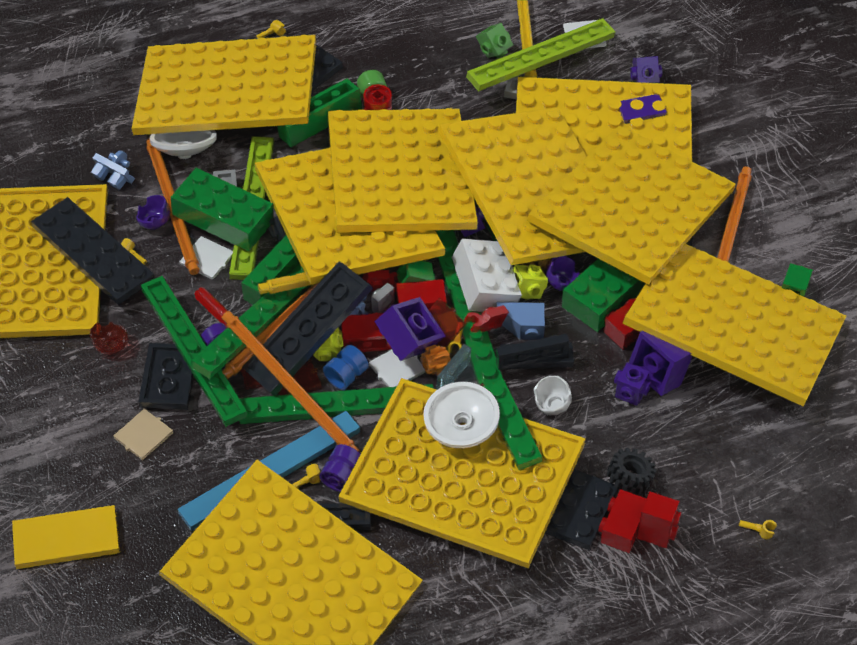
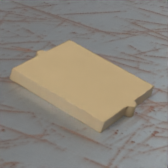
M143 409L113 436L115 440L125 447L126 451H131L143 461L173 434V430L165 425L160 417L156 418L146 409Z

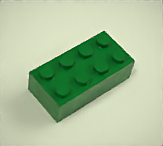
M198 168L192 171L170 197L172 215L247 251L253 248L270 227L269 221L274 218L273 203Z
M598 258L563 289L562 307L598 333L605 326L606 316L611 311H617L623 307L629 299L636 298L646 283Z

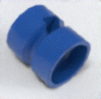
M347 345L337 354V358L334 357L323 367V372L333 386L340 390H345L355 380L356 376H360L369 367V363L359 349L355 346Z

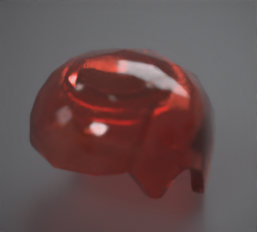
M112 321L107 326H101L100 323H96L90 329V339L94 348L99 353L110 355L125 348L128 343V332L123 326L114 324Z

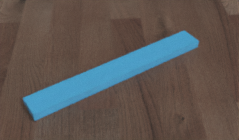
M347 411L332 419L349 438L360 433L359 425ZM319 426L262 459L260 462L283 478L336 447L338 444ZM249 468L178 508V514L191 531L198 528Z

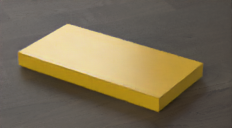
M115 505L12 521L16 569L120 553Z

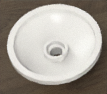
M215 130L151 134L150 144L168 155L187 159L191 155L198 154L210 147L216 141L217 134Z
M455 382L439 388L430 396L424 408V423L429 434L439 443L453 448H468L484 442L494 433L500 418L499 406L493 394L486 388L471 382Z

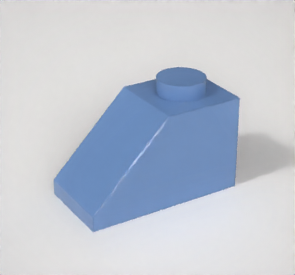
M497 302V307L504 305L509 311L502 325L518 339L538 340L544 338V303Z

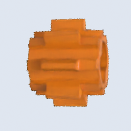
M433 345L425 348L426 352L422 353L420 358L426 373L436 374V376L446 373V368L451 367L450 364L452 363L446 347Z

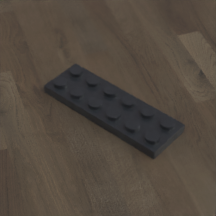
M68 197L31 221L32 227L117 305L141 290L142 284L155 279L153 272Z
M339 261L266 340L263 346L293 377L373 288ZM255 355L242 367L274 397L284 387Z

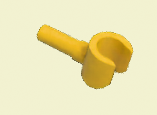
M274 20L270 28L256 35V38H264L273 33L282 36L286 32V29L283 28L285 25L278 20Z
M125 238L121 245L145 265L147 260L133 250L135 247L134 242Z
M458 322L454 341L448 345L449 353H451L452 346L455 344L459 345L458 355L463 352L461 336L464 323Z
M309 465L306 468L307 476H304L292 485L299 488L309 482L312 484L319 483L321 480L318 465Z
M740 520L739 526L759 532L763 539L768 540L775 534L769 530H775L777 524L773 520H766L763 525Z

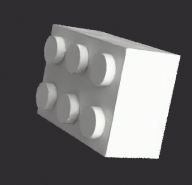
M461 239L452 256V260L468 310L484 312L489 307H497V302L518 303L522 294L512 265H510L499 242Z

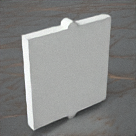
M202 236L192 246L199 261V273L212 280L222 269L226 268V264L233 254L232 250ZM184 257L179 261L183 266H185Z
M393 350L369 362L371 368L378 375V380H382L387 387H397L401 378L411 381L426 372L417 356L400 361L393 353Z

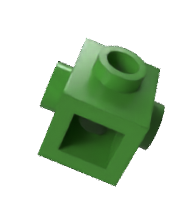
M502 23L491 25L476 35L480 48L487 58L494 56L500 58L508 53V48L513 46L510 35Z

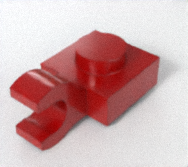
M376 270L364 273L362 279L373 288L371 291L381 289L386 283H389L394 287V292H397V283L395 282L398 280L397 272L389 274V270Z
M504 305L495 308L489 307L482 315L475 312L468 313L464 322L474 323L470 329L471 332H478L479 330L486 332L501 327L509 311Z

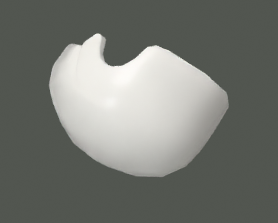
M547 376L541 379L534 388L536 405L546 415H558L565 412L572 401V394L568 383L559 376Z

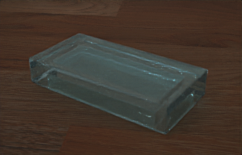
M464 344L437 376L436 390L447 384L454 383L471 360V347Z

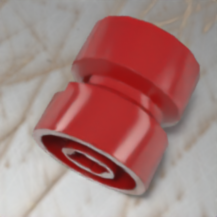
M377 84L365 89L363 93L364 110H392V94L388 87Z

